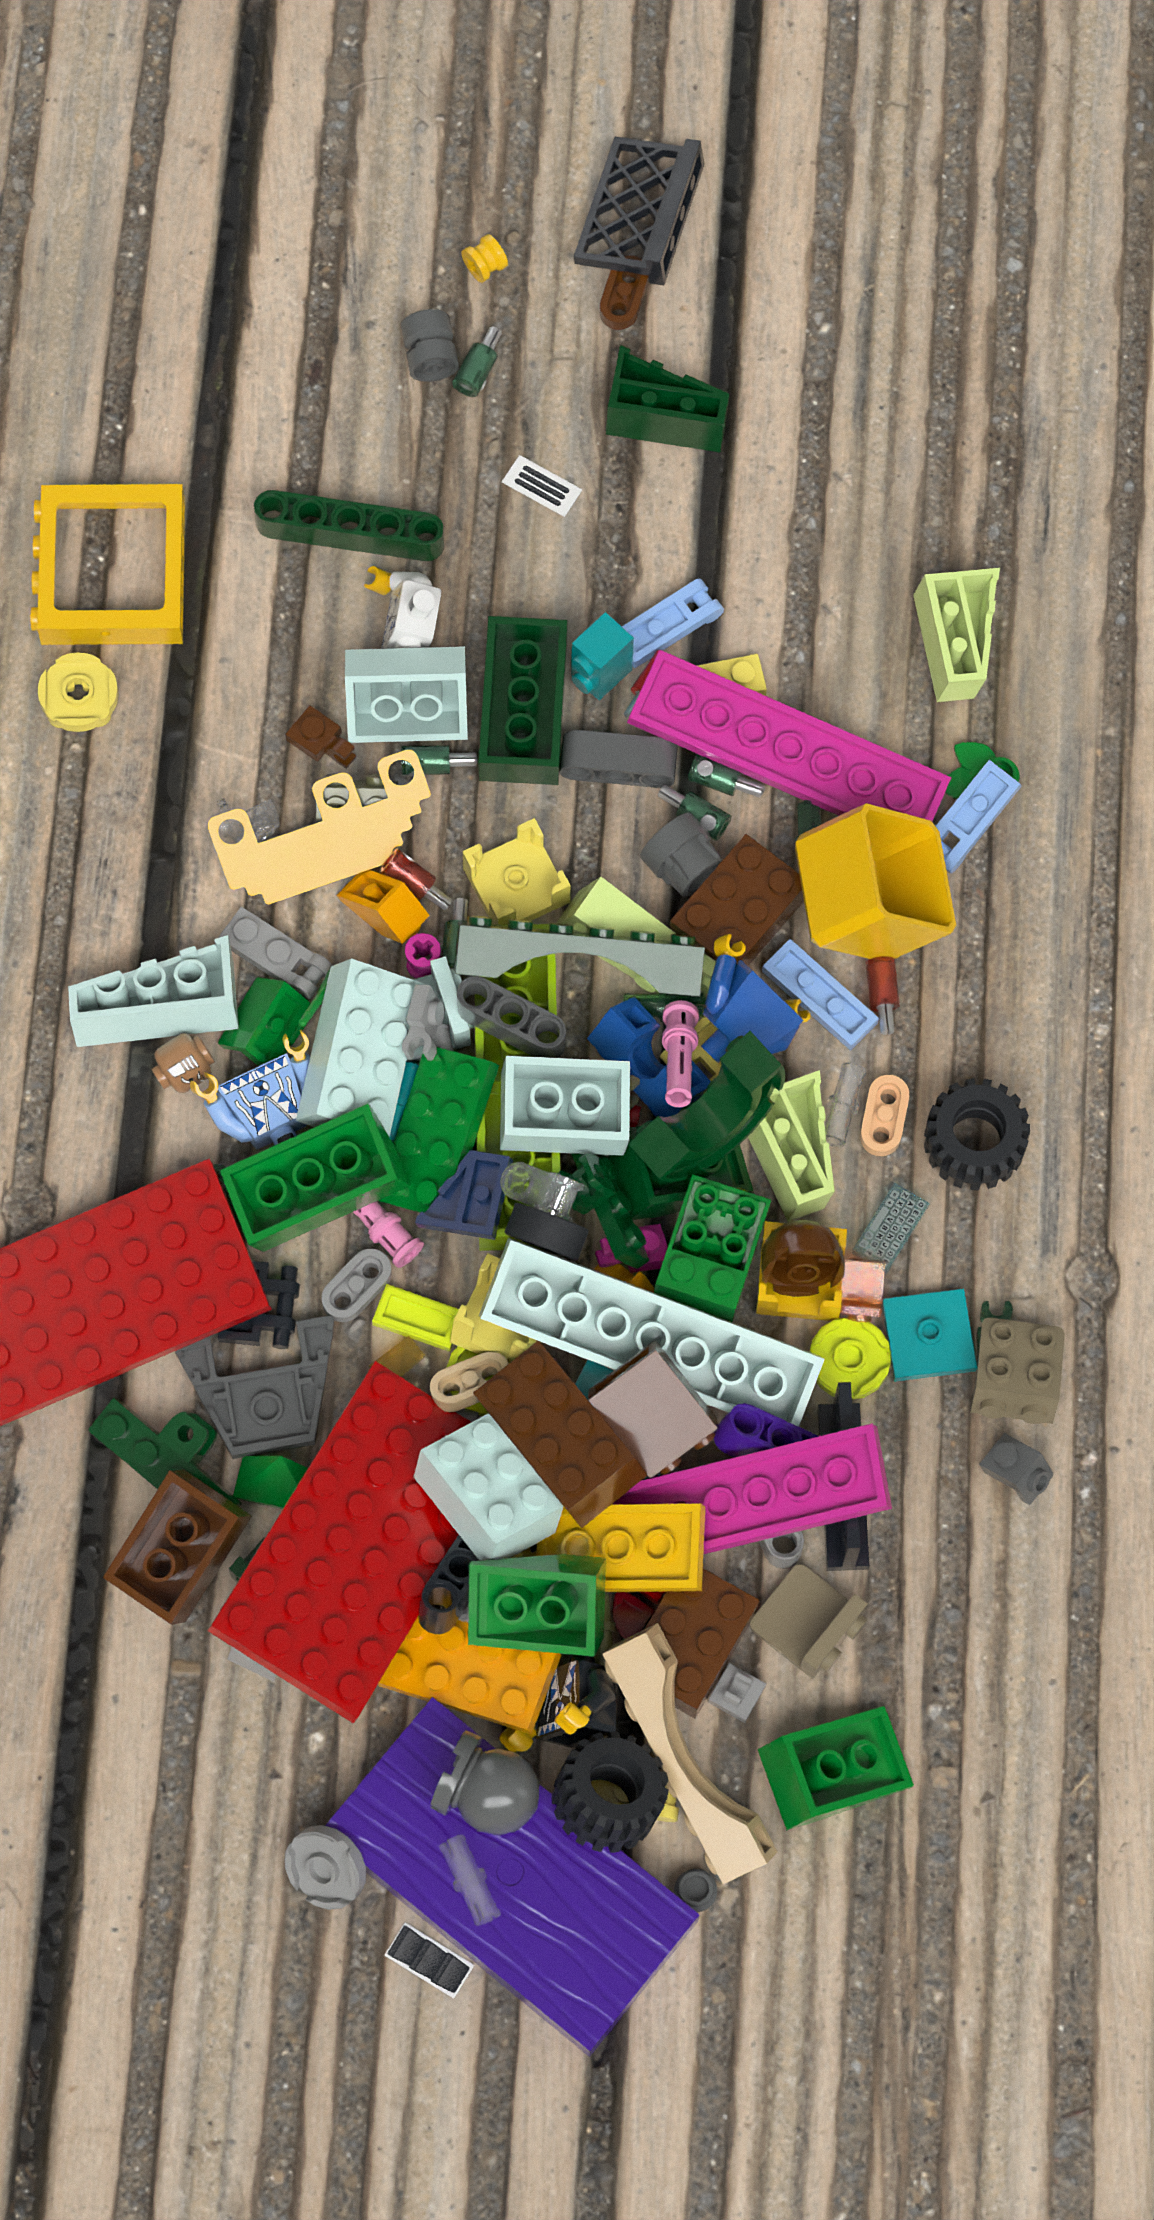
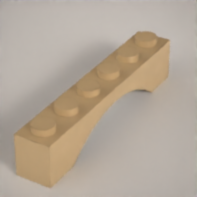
M656 1623L614 1644L603 1653L605 1670L612 1681L618 1683L624 1694L626 1711L633 1721H638L645 1735L644 1742L652 1749L650 1756L652 1758L659 1756L662 1761V1769L664 1772H667L669 1780L666 1787L669 1789V1793L674 1798H678L685 1811V1823L691 1834L698 1836L704 1847V1857L710 1871L715 1875L718 1874L722 1884H725L767 1864L778 1851L759 1815L739 1805L721 1792L701 1771L688 1751L679 1729L675 1709L674 1680L678 1660L659 1624Z

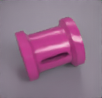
M420 933L412 936L407 941L405 946L406 968L413 978L417 979L431 975L430 961L441 958L440 943L435 937L430 934ZM420 954L422 957L416 960V955ZM428 954H430V959H429V960H427L426 958H424V957H426Z

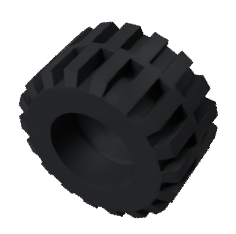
M975 1078L966 1079L964 1087H960L958 1082L949 1086L947 1094L942 1092L937 1097L935 1105L931 1107L924 1133L926 1137L924 1142L925 1153H930L929 1163L932 1168L940 1167L939 1176L946 1181L949 1176L955 1179L953 1186L962 1188L963 1182L971 1184L970 1190H979L983 1183H986L988 1189L996 1187L999 1179L1003 1182L1008 1180L1013 1170L1017 1171L1022 1162L1029 1142L1030 1124L1026 1123L1029 1115L1026 1107L1019 1108L1021 1099L1016 1094L1011 1097L1006 1095L1008 1087L1001 1083L997 1089L991 1087L992 1080L984 1078L982 1085H976ZM968 1118L985 1120L997 1130L1000 1143L986 1151L971 1150L958 1141L953 1127L960 1121Z
M601 1732L592 1735L589 1741L586 1738L581 1740L575 1750H571L553 1785L555 1789L552 1793V1804L557 1805L554 1810L556 1819H564L565 1821L562 1829L567 1835L572 1832L578 1837L575 1842L584 1846L585 1842L593 1844L592 1850L601 1852L604 1847H608L610 1853L619 1852L623 1845L627 1850L633 1848L639 1840L643 1841L662 1812L669 1793V1789L665 1788L669 1781L667 1772H660L663 1763L659 1756L652 1758L650 1756L652 1749L647 1744H644L642 1747L635 1743L637 1738L628 1735L626 1739H622L619 1732H610L607 1738H604ZM605 1780L614 1783L624 1791L629 1803L620 1805L604 1800L595 1792L591 1781Z

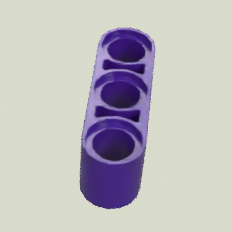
M742 1403L733 1407L717 1424L718 1429L714 1431L716 1435L713 1439L721 1451L735 1458L819 1436L753 1405Z

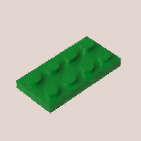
M436 1047L437 1052L432 1061L427 1060L424 1054H422L393 1143L411 1186L378 1201L416 1213L421 1211L425 1213L439 1196V1188L447 1178L452 1177L457 1172L459 1163L473 1149L500 1065L492 1061Z

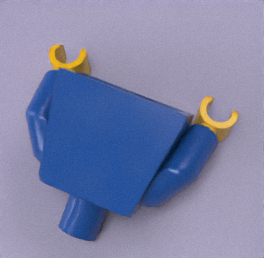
M731 934L719 937L714 942V952L717 960L705 1002L706 1008L703 1013L718 1029L701 1047L719 1063L720 1058L726 1053L725 1050L729 1043L736 1037L746 1035L751 1031L771 1054L785 1051L798 1031L800 1024L810 1020V1012L808 1010L797 1011L801 999L783 1001L742 960L737 963L735 957L742 955L746 949L742 941L733 944L730 948Z

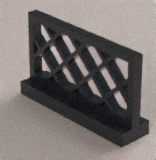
M615 136L573 256L574 263L648 275L650 284L664 286L705 165L701 141L686 139L684 146ZM621 151L634 152L640 157L624 167L618 160ZM663 157L676 159L674 165L661 172L653 163ZM647 166L653 176L636 184L630 175ZM624 179L630 188L613 197L608 190L609 186ZM660 184L665 190L664 195L649 202L643 192ZM637 196L643 206L625 214L620 204ZM614 209L620 218L602 227L598 217ZM650 214L655 221L654 225L639 233L633 222ZM627 227L633 236L616 245L609 235ZM601 239L609 247L608 250L600 254L586 253L588 246ZM637 245H640L644 250L642 261L626 259L622 254Z
M838 1382L833 1404H818L819 1436L861 1426L860 1403H852L851 1382ZM867 1515L824 1525L826 1570H869Z

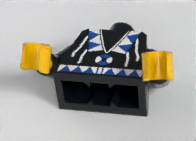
M570 1654L569 1663L556 1668L532 1734L507 1727L501 1733L499 1740L509 1751L523 1752L532 1746V1738L575 1748L584 1738L589 1741L593 1734L601 1732L604 1737L608 1736L610 1732H616V1683L607 1674L605 1666L595 1663V1656Z

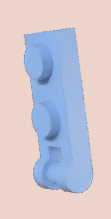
M702 579L692 581L622 626L634 637V669L651 659L657 650H665L705 623H711L722 615L724 608L717 599H711L707 593L708 587ZM695 602L699 608L692 612L687 606L688 603Z
M988 760L936 825L940 832L946 870L950 873H953L961 865L969 851L1022 787L1019 782L990 760ZM949 832L960 840L953 849L943 842Z

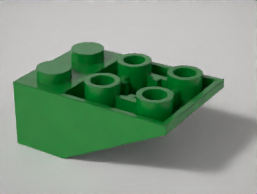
M692 1175L655 1284L654 1293L733 1322L771 1199Z

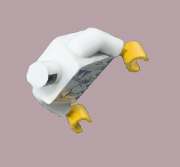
M375 566L369 567L367 572L376 575L373 583L369 585L364 584L365 588L381 595H386L391 589L393 590L390 597L381 649L429 647L434 636L441 589L432 587L429 578L420 572L395 571L391 574Z

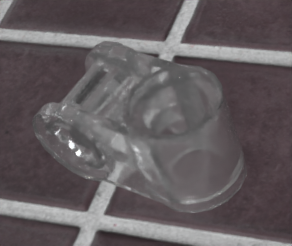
M521 1162L510 1164L502 1173L500 1181L502 1191L509 1198L568 1221L572 1219L569 1213L578 1191H583L585 1187L584 1184L551 1171L548 1173ZM530 1179L529 1185L527 1189L524 1191V1185L526 1181Z

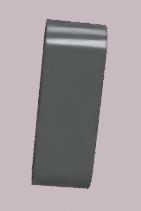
M572 730L563 735L559 772L563 777L576 781L661 788L663 785L670 787L675 781L678 745L661 737Z
M479 976L468 977L459 984L457 989L458 1013L467 1023L533 1057L559 1058L564 1053L566 1047V1027L562 1019L557 1015ZM478 994L483 996L486 1001L479 1006H471L465 1002V999L470 995ZM507 1013H515L522 1020L515 1025H508L501 1018ZM549 1031L556 1034L558 1039L553 1043L546 1044L539 1041L537 1036L542 1032Z

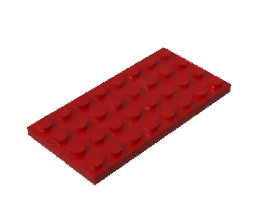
M210 1158L0 1248V1426L272 1310Z
M374 1361L207 1631L346 1720L354 1723L416 1621L425 1585L459 1535L414 1478L420 1450L468 1425L471 1421L457 1412L442 1410L433 1401L432 1396L377 1361Z

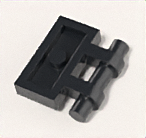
M253 1261L266 1295L278 1297L276 1315L262 1313L218 1332V1341L220 1343L260 1346L263 1330L274 1333L273 1348L288 1349L290 1334L295 1333L296 1320L292 1318L294 1299L299 1297L300 1284L297 1283L298 1268L287 1265L282 1266L280 1280L269 1279V1262Z

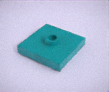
M964 1289L882 1299L894 1382L976 1372L977 1364Z

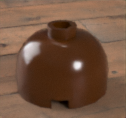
M806 1219L791 1220L772 1231L762 1247L761 1269L763 1282L765 1284L767 1282L773 1284V1291L780 1295L792 1297L812 1296L819 1294V1286L830 1282V1288H832L844 1277L845 1263L841 1244L828 1227L818 1222Z

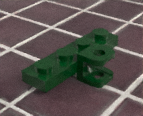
M571 1153L578 1170L573 1174L559 1171L553 1176L562 1200L570 1208L584 1215L595 1209L615 1259L635 1269L640 1268L650 1261L644 1248L646 1239L642 1231L634 1224L629 1213L632 1211L631 1203L626 1195L620 1191L615 1180L618 1177L616 1168L605 1155Z
M113 1398L88 1429L91 1434L157 1490L170 1470H185L238 1507L243 1504L196 1465L202 1461L217 1439V1430L197 1413L180 1412L176 1414L159 1433L121 1400ZM192 1428L193 1437L190 1440L188 1437V1432Z

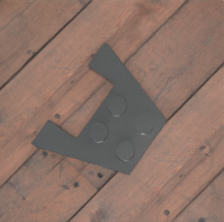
M333 1315L296 1321L302 1353V1362L299 1364L218 1377L210 1336L175 1351L232 1459L315 1445L335 1326Z

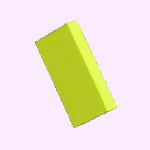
M386 1284L373 1317L372 1325L450 1352L453 1343H450L453 1322L459 1309Z

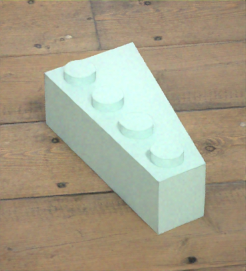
M228 935L214 939L215 944L198 950L195 946L180 950L179 956L158 963L156 959L140 963L141 967L124 974L118 970L68 986L70 1022L77 1047L178 1036L181 1033L197 1034L239 1029L234 961Z

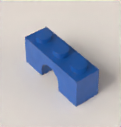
M632 997L611 1007L587 1039L603 1059L630 1061V1075L640 1079V1084L633 1091L649 1107L656 1118L658 1116L669 1117L676 1115L683 1107H673L666 1102L667 1065L663 1066L660 1064L652 1051V1038L660 1028V1024L635 997ZM693 1061L691 1074L692 1099L690 1103L696 1102L701 1098L711 1082Z

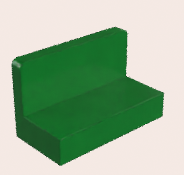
M258 977L254 980L237 1009L239 1029L225 1030L218 1044L223 1049L242 1052L259 1067L281 1055L285 1048L283 1044L284 1034L287 1035L289 1041L310 1002L285 981Z

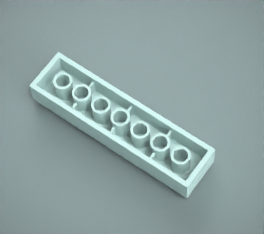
M509 1237L479 1313V1317L485 1321L615 1370L656 1340L707 1405L729 1412L736 1405L746 1403L798 1427L825 1360L812 1352Z

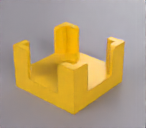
M765 1221L762 1235L756 1314L833 1321L839 1318L842 1301V1279L832 1288H830V1282L819 1286V1294L801 1297L780 1295L773 1291V1284L769 1282L765 1284L763 1282L761 1269L762 1247L771 1232L784 1224ZM828 1227L840 1242L844 1255L847 1229Z

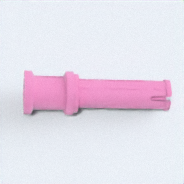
M682 1000L673 1001L663 1009V1022L666 1025V1029L662 1033V1045L668 1051L665 1100L673 1107H685L691 1102L692 1052L698 1045V1034L694 1027L699 1020V1011L694 1004ZM682 1012L685 1013V1018L683 1019V1021H682Z
M377 1201L353 1212L369 1229V1238L374 1243H380L393 1257L392 1263L397 1268L408 1264L422 1250L424 1246L423 1241L420 1238H413L400 1224L401 1218L396 1213L387 1212Z

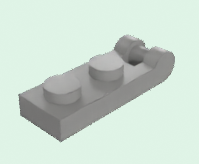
M240 907L218 937L228 935L233 953L275 980L287 982L308 1000L317 991L316 984L321 977L325 978L328 970L333 966L323 956L311 952L243 907ZM300 964L308 968L303 976L294 973Z

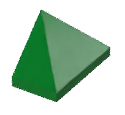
M245 1456L242 1458L233 1496L239 1500L283 1509L308 1468L283 1456Z

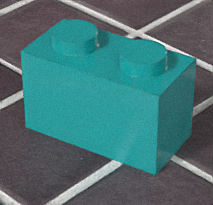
M606 612L572 642L571 679L584 694L591 693L599 701L632 671L634 637Z

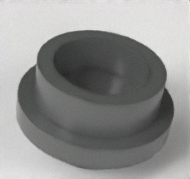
M689 1869L683 1872L676 1880L674 1894L696 1912H702L710 1908L717 1896V1885L714 1878L708 1872L702 1869Z

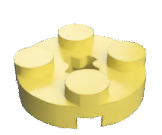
M70 653L56 659V664L51 666L47 672L45 669L39 679L38 697L41 708L51 725L67 731L82 732L108 724L111 714L117 706L118 687L114 673L110 668L108 669L106 665L102 664L99 658L88 653ZM78 684L83 686L84 691H89L87 696H83L80 700H74L72 696L67 695L68 692L74 691L75 685Z

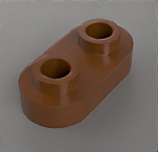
M624 256L626 259L642 261L641 258L636 256ZM610 270L600 301V318L607 327L623 330L635 323L648 286V275ZM633 277L636 281L627 283L623 279ZM615 310H623L625 314L617 316L614 315L612 312Z

